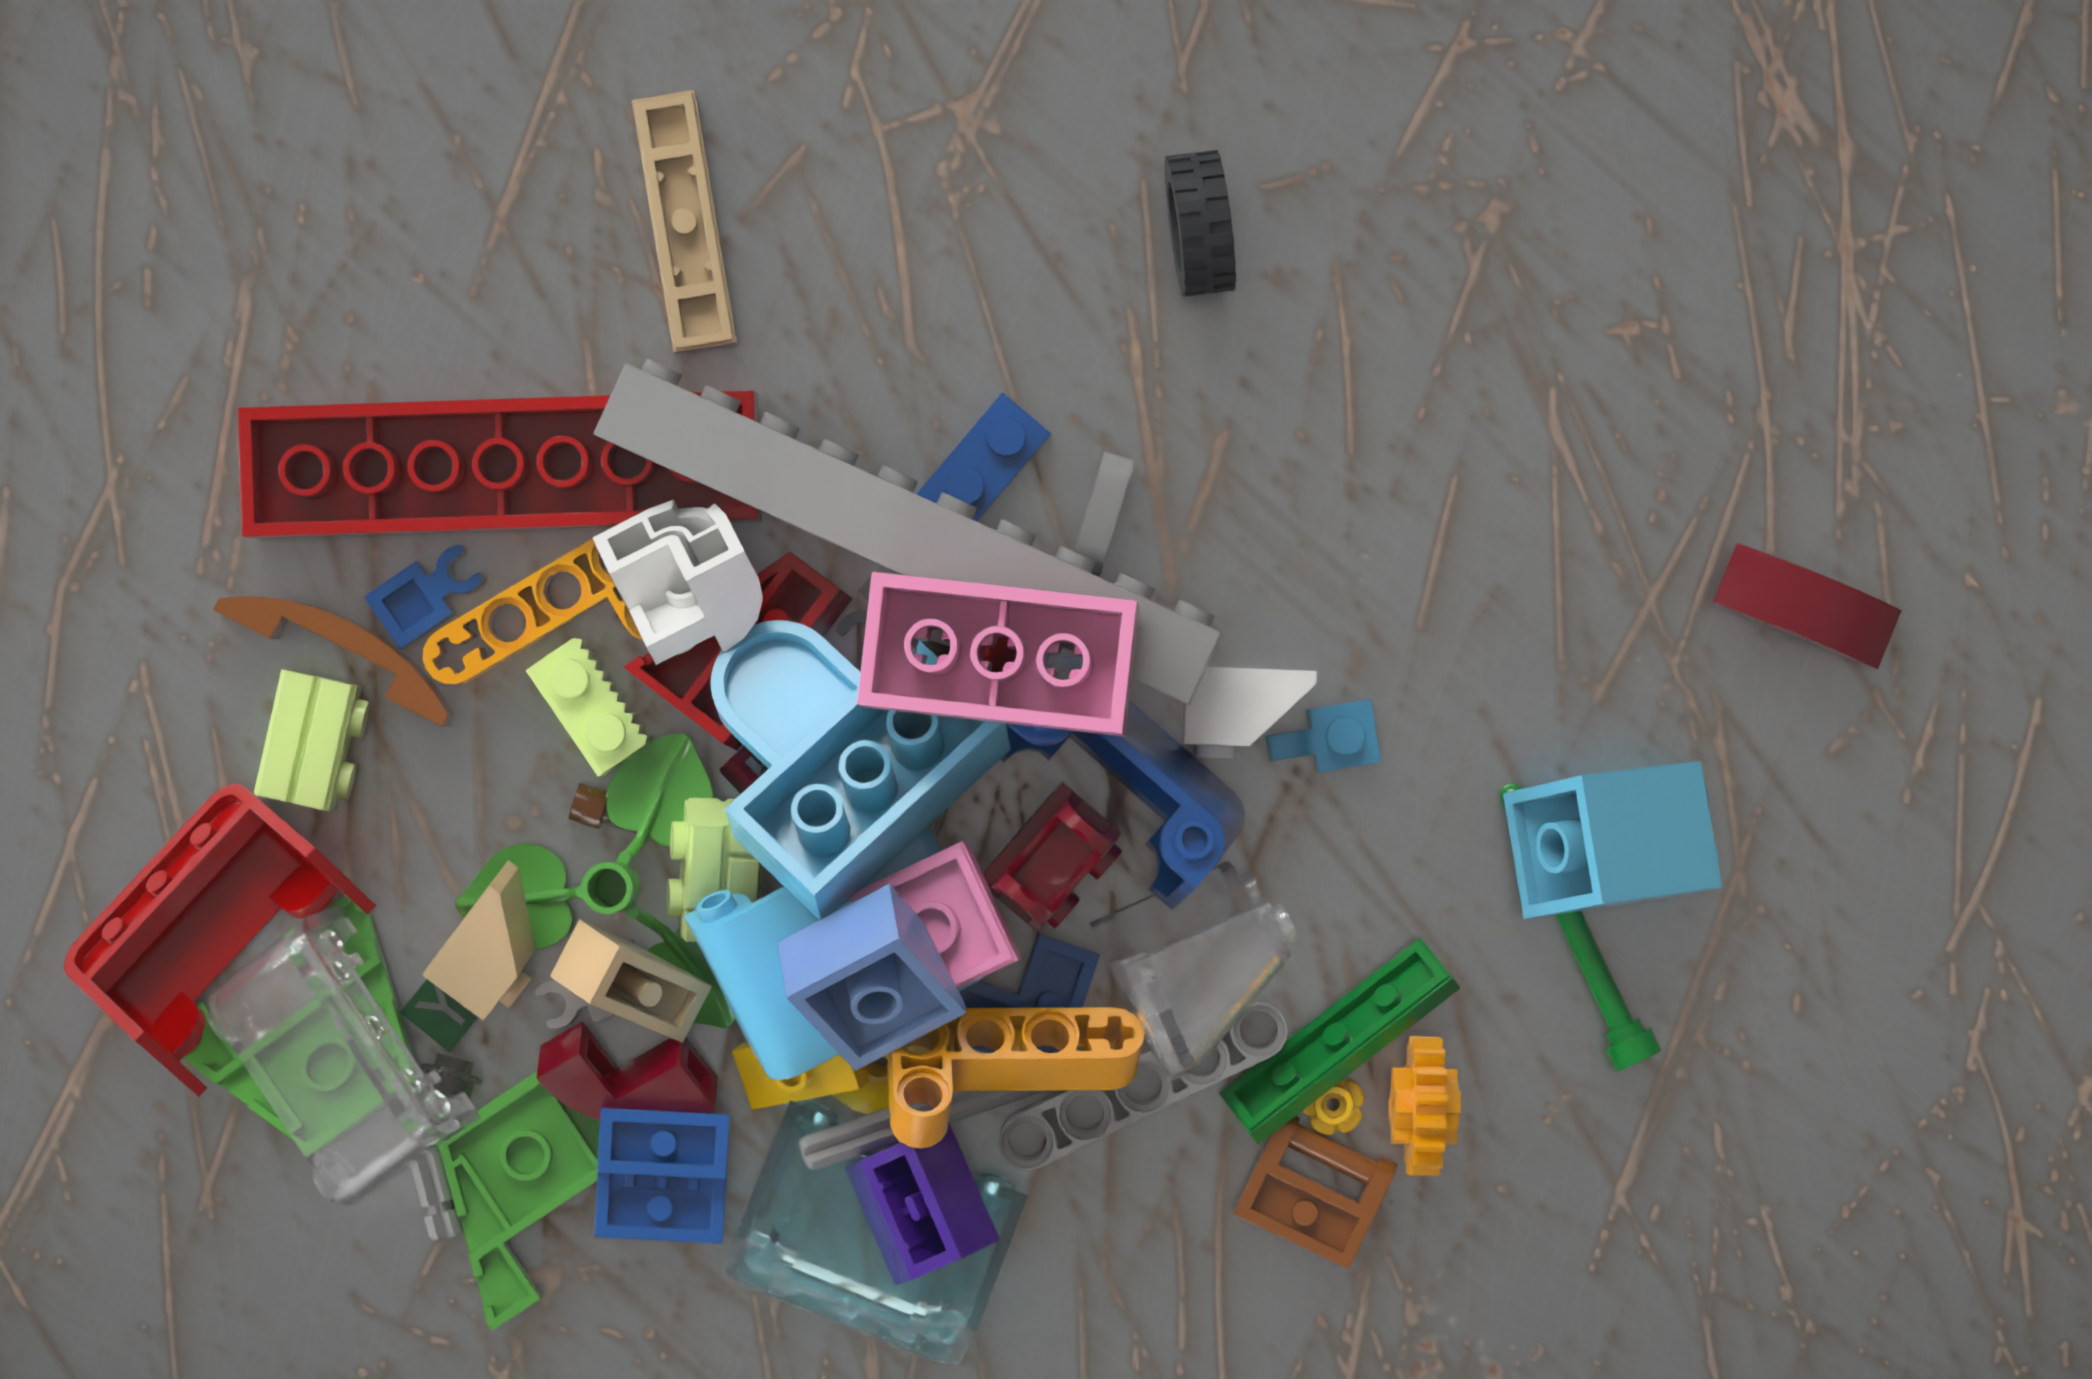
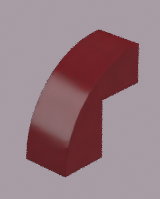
M1739 543L1735 546L1713 601L1746 619L1806 639L1838 656L1878 669L1902 611L1839 581Z
M583 1021L540 1045L536 1079L559 1101L587 1117L600 1121L601 1108L705 1114L716 1110L718 1076L687 1037L683 1043L669 1038L618 1067Z

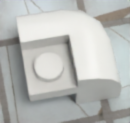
M674 500L649 508L593 537L603 562L628 607L656 665L677 654L690 650L694 645L714 635L722 651L726 652L744 639L758 620L763 600L759 578L726 514L715 503L708 509L703 507L678 509Z

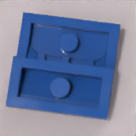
M601 1108L594 1237L723 1244L730 1115Z

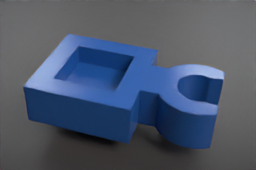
M455 545L446 549L437 560L436 570L429 575L421 563L415 561L364 596L400 650L405 649L455 614L445 600L446 597L452 593H471L477 590L485 581V577L480 572L463 582L457 581L452 576V563L467 552L462 545Z

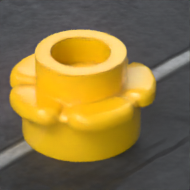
M1343 1079L1305 1108L1303 1112L1309 1115L1310 1126L1320 1134L1331 1136L1336 1131L1347 1133L1357 1127L1362 1119L1360 1106L1364 1104V1094L1361 1087L1354 1080L1347 1081ZM1336 1098L1339 1100L1340 1105L1337 1110H1330L1327 1103L1330 1099Z

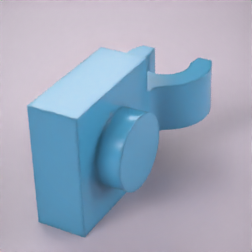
M1371 699L1307 709L1309 729L1265 736L1269 761L1313 754L1317 773L1381 762Z

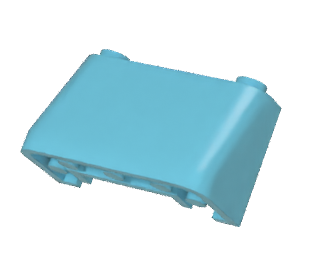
M927 826L860 889L942 851L930 826ZM782 887L753 903L744 894H732L729 890L716 891L704 897L697 904L695 910L684 915L746 1041L768 1077L773 1080L793 1078L839 1055L786 998L778 942L819 921L787 888ZM849 899L838 910L851 904ZM980 978V979H978V980H976V981H973V982H971V983H969V984H967V985H965V986L959 988L958 991H961L962 989H964V988H966V987H968V986H970V985H972V984L978 982V981L981 980L982 978Z

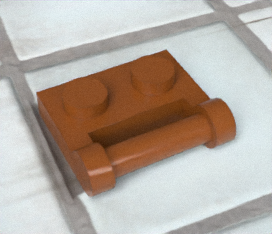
M1295 1116L1268 1137L1233 1210V1214L1349 1270L1389 1188L1398 1164L1381 1156L1375 1161L1298 1124L1300 1117ZM1287 1147L1364 1183L1365 1187L1359 1200L1356 1201L1279 1164Z

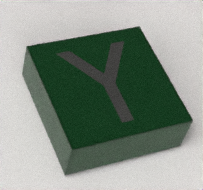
M426 979L400 1011L401 1014L448 1052L455 1048L479 1018L428 979Z

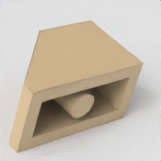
M509 860L506 862L422 973V976L483 1021L498 1001L509 1009L531 980V977L522 970L536 949L520 872L516 865Z
M580 919L550 975L552 979L587 1003L682 1043L712 988L710 984L632 942Z

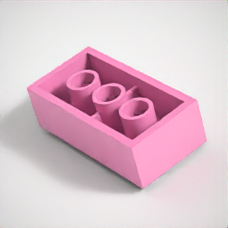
M872 572L857 705L864 708L1125 736L1140 605L1134 600ZM932 630L943 631L941 639L945 642H950L949 654L939 655L936 665H926L927 656L917 654L918 642L930 640ZM998 637L1009 638L1007 646L1010 649H1017L1015 662L1005 663L1003 672H991L992 663L982 659L984 648H994ZM1065 644L1074 645L1073 654L1076 657H1083L1082 668L1071 670L1067 680L1056 679L1058 671L1055 668H1048L1049 655H1060L1062 646Z

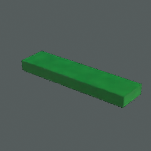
M1420 937L1289 1038L1279 1052L1254 1065L1219 1094L1250 1136L1259 1145L1461 988Z

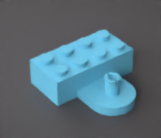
M784 620L766 621L753 625L745 638L726 652L721 650L712 670V697L721 721L768 768L764 774L725 808V812L734 838L813 915L821 920L838 910L1007 754L1011 748L1005 723L864 708L857 705L860 671L825 638L803 624ZM919 641L917 654L927 656L926 665H936L938 657Z

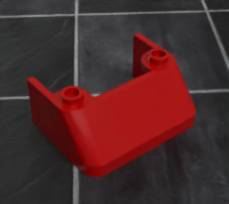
M231 784L215 792L80 935L66 955L64 970L66 975L137 1044L194 1094L200 1097L208 1087L181 1062L184 1056L193 1052L200 1044L205 1028V1014L194 1001L281 908L293 918H306L326 909L338 891H341L367 915L377 905L318 849L248 789L240 784Z

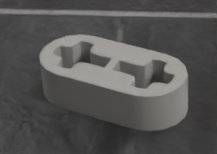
M1106 451L1101 461L1074 552L1096 562L1091 574L1099 577L1135 460Z

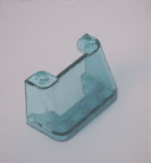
M790 1100L736 1231L724 1265L725 1272L732 1279L748 1288L928 1360L948 1365L960 1363L978 1329L1029 1195L1016 1191L1013 1183L998 1175L982 1174L979 1179L974 1178L1000 1241L918 1278L895 1285L845 1170V1167L874 1154L867 1152L818 1170L808 1169L800 1152L799 1140L804 1136L839 1125L837 1122L838 1116L834 1111L823 1105L806 1102L801 1105Z

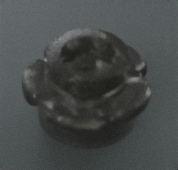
M437 1053L434 1065L422 1063L420 1069L425 1070L420 1089L470 1102L474 1085H481L482 1080L471 1075L474 1063Z

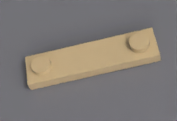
M690 90L632 100L673 352L677 354L737 344L696 91Z

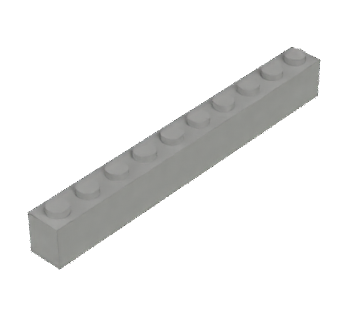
M646 359L642 370L625 363L596 426L594 435L902 575L1137 601L1140 609L1132 679L1188 705L1191 704L1222 636L1221 632L1210 628L1215 617L1214 615L1181 600L1178 601L1174 611L1151 601L1155 588L1122 573H1119L1115 584L1093 575L1091 572L1096 562L1065 547L1060 546L1056 557L1032 547L1036 538L1035 534L1005 520H1000L996 530L972 519L977 508L942 492L938 502L934 503L913 493L918 481L886 466H882L878 477L854 466L859 454L831 441L823 439L819 450L795 440L800 429L799 427L764 412L760 423L736 413L741 403L740 400L705 385L701 396L678 387L682 374L652 360ZM1065 644L1062 648L1074 653L1075 646Z

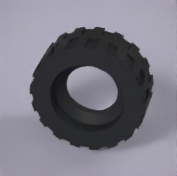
M1218 150L1166 156L1164 166L1168 219L1174 262L1182 296L1188 297L1234 291L1236 288L1234 236L1225 174Z

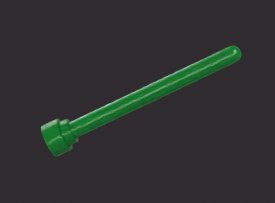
M1508 783L1502 787L1499 798L1504 809L1503 793L1523 789L1520 785ZM1582 911L1555 915L1610 1029L1605 1034L1610 1044L1605 1048V1051L1615 1072L1633 1066L1662 1051L1652 1028L1644 1029L1640 1018L1633 1020Z

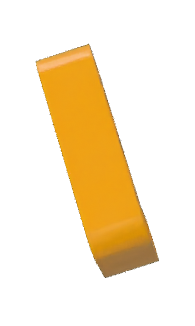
M592 538L437 630L428 638L423 648V662L426 671L435 680L444 684H464L473 681L608 600L631 635L640 640L643 639L609 572L605 569L603 559ZM563 572L575 575L581 585V596L578 602L567 609L556 607L550 601L548 595V586L551 580L557 574ZM507 605L519 607L526 618V628L523 635L511 642L500 639L493 627L497 611ZM477 622L482 639L495 650V653L487 658L485 647H478L462 658L463 664L466 667L462 672L456 667L443 668L440 659L447 654L444 643L450 640L454 645H464L477 638L476 633L469 628L470 625Z
M1114 1007L966 1008V1014L889 1053L890 1125L893 1134L900 1142L909 1147L921 1149L937 1144L947 1133L953 1091L1115 1090L1123 1088L1130 1084L1137 1075L1145 1033L1142 1023L1133 1013ZM1042 1045L1053 1046L1060 1052L1046 1053L1036 1047ZM912 1046L925 1047L931 1052L925 1054H917L909 1051L906 1048ZM987 1046L995 1050V1052L988 1054L979 1053L973 1050L972 1047ZM1077 1047H1083V1051H1077ZM925 1103L934 1109L923 1112L917 1111L909 1105Z

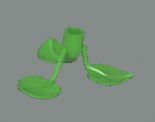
M685 733L671 734L652 740L645 747L627 758L611 778L606 796L608 797L606 801L607 814L611 822L622 829L638 831L626 850L619 854L617 861L594 865L584 875L581 886L565 888L567 871L565 865L555 853L541 845L531 843L516 844L494 855L455 901L457 911L464 918L509 860L519 868L536 950L552 946L569 934L573 924V915L567 900L583 898L592 910L601 914H613L624 911L629 918L636 919L659 934L664 942L653 945L647 951L712 986L693 1023L727 1028L735 1021V1017L697 942H686L680 937L679 927L673 933L667 925L636 904L641 893V881L638 873L630 865L646 844L648 837L650 836L660 845L670 847L672 821L684 820L685 800L687 801L689 798H714L709 774L698 754L693 739Z

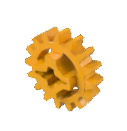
M1409 1036V1044L1406 1045L1404 1067H1392L1391 1090L1388 1103L1391 1143L1405 1144L1404 1162H1406V1173L1409 1176H1440V1169H1443L1445 1145H1457L1458 1124L1459 1115L1461 1114V1091H1459L1458 1069L1445 1068L1446 1053L1445 1049H1443V1039L1440 1037Z

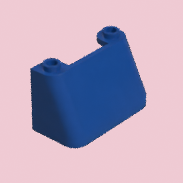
M1065 657L1054 660L1048 665V668H1055L1058 671L1056 679L1067 680L1071 670L1082 668L1083 661L1077 658ZM1130 700L1125 736L1005 723L1011 750L1000 759L1003 763L1015 753L1027 750L1039 752L1049 761L1066 740L1071 738L1165 821L1145 846L1155 854L1158 864L1156 878L1148 890L1171 910L1178 906L1204 880L1226 853L1244 826L1245 811L1242 801L1236 793Z

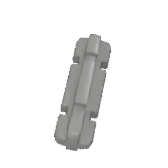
M423 1115L408 1119L402 1123L401 1131L406 1149H412L413 1156L409 1158L421 1207H427L428 1214L424 1216L429 1237L432 1240L439 1241L458 1236L463 1232V1228L456 1208L453 1207L452 1193L440 1149H438L436 1142L437 1137L440 1135L436 1118L433 1115Z

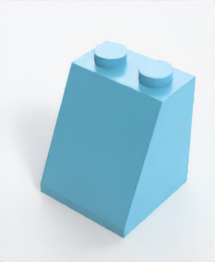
M1701 761L1580 775L1503 793L1524 919L1675 897L1722 888L1719 855L1715 846L1708 805V790L1704 781Z

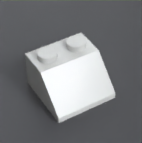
M1207 667L1191 704L1182 703L1181 743L1195 744L1194 756L1235 759V746H1250L1317 684V671Z

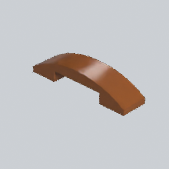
M248 596L219 598L213 609L269 639H280L288 621L291 620L396 674L385 698L441 727L449 726L454 717V713L442 693L414 661L379 634L338 613L292 600Z

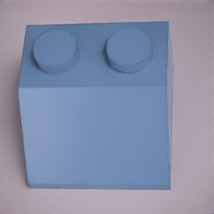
M890 884L778 942L786 998L855 1071L967 1013L965 1003L923 920Z

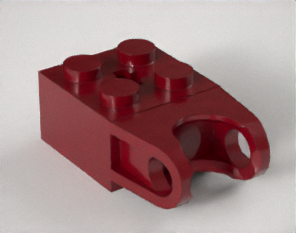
M1061 781L983 871V875L992 894L1037 932L1046 922L1056 929L1080 901V897L1073 892L1087 873L1098 880L1122 853L1121 848L1115 844L1121 832L1065 782Z

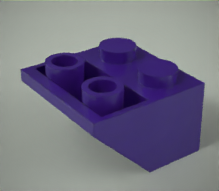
M949 1122L945 1136L932 1147L919 1149L909 1147L901 1142L845 1167L895 1285L918 1278L1000 1241Z

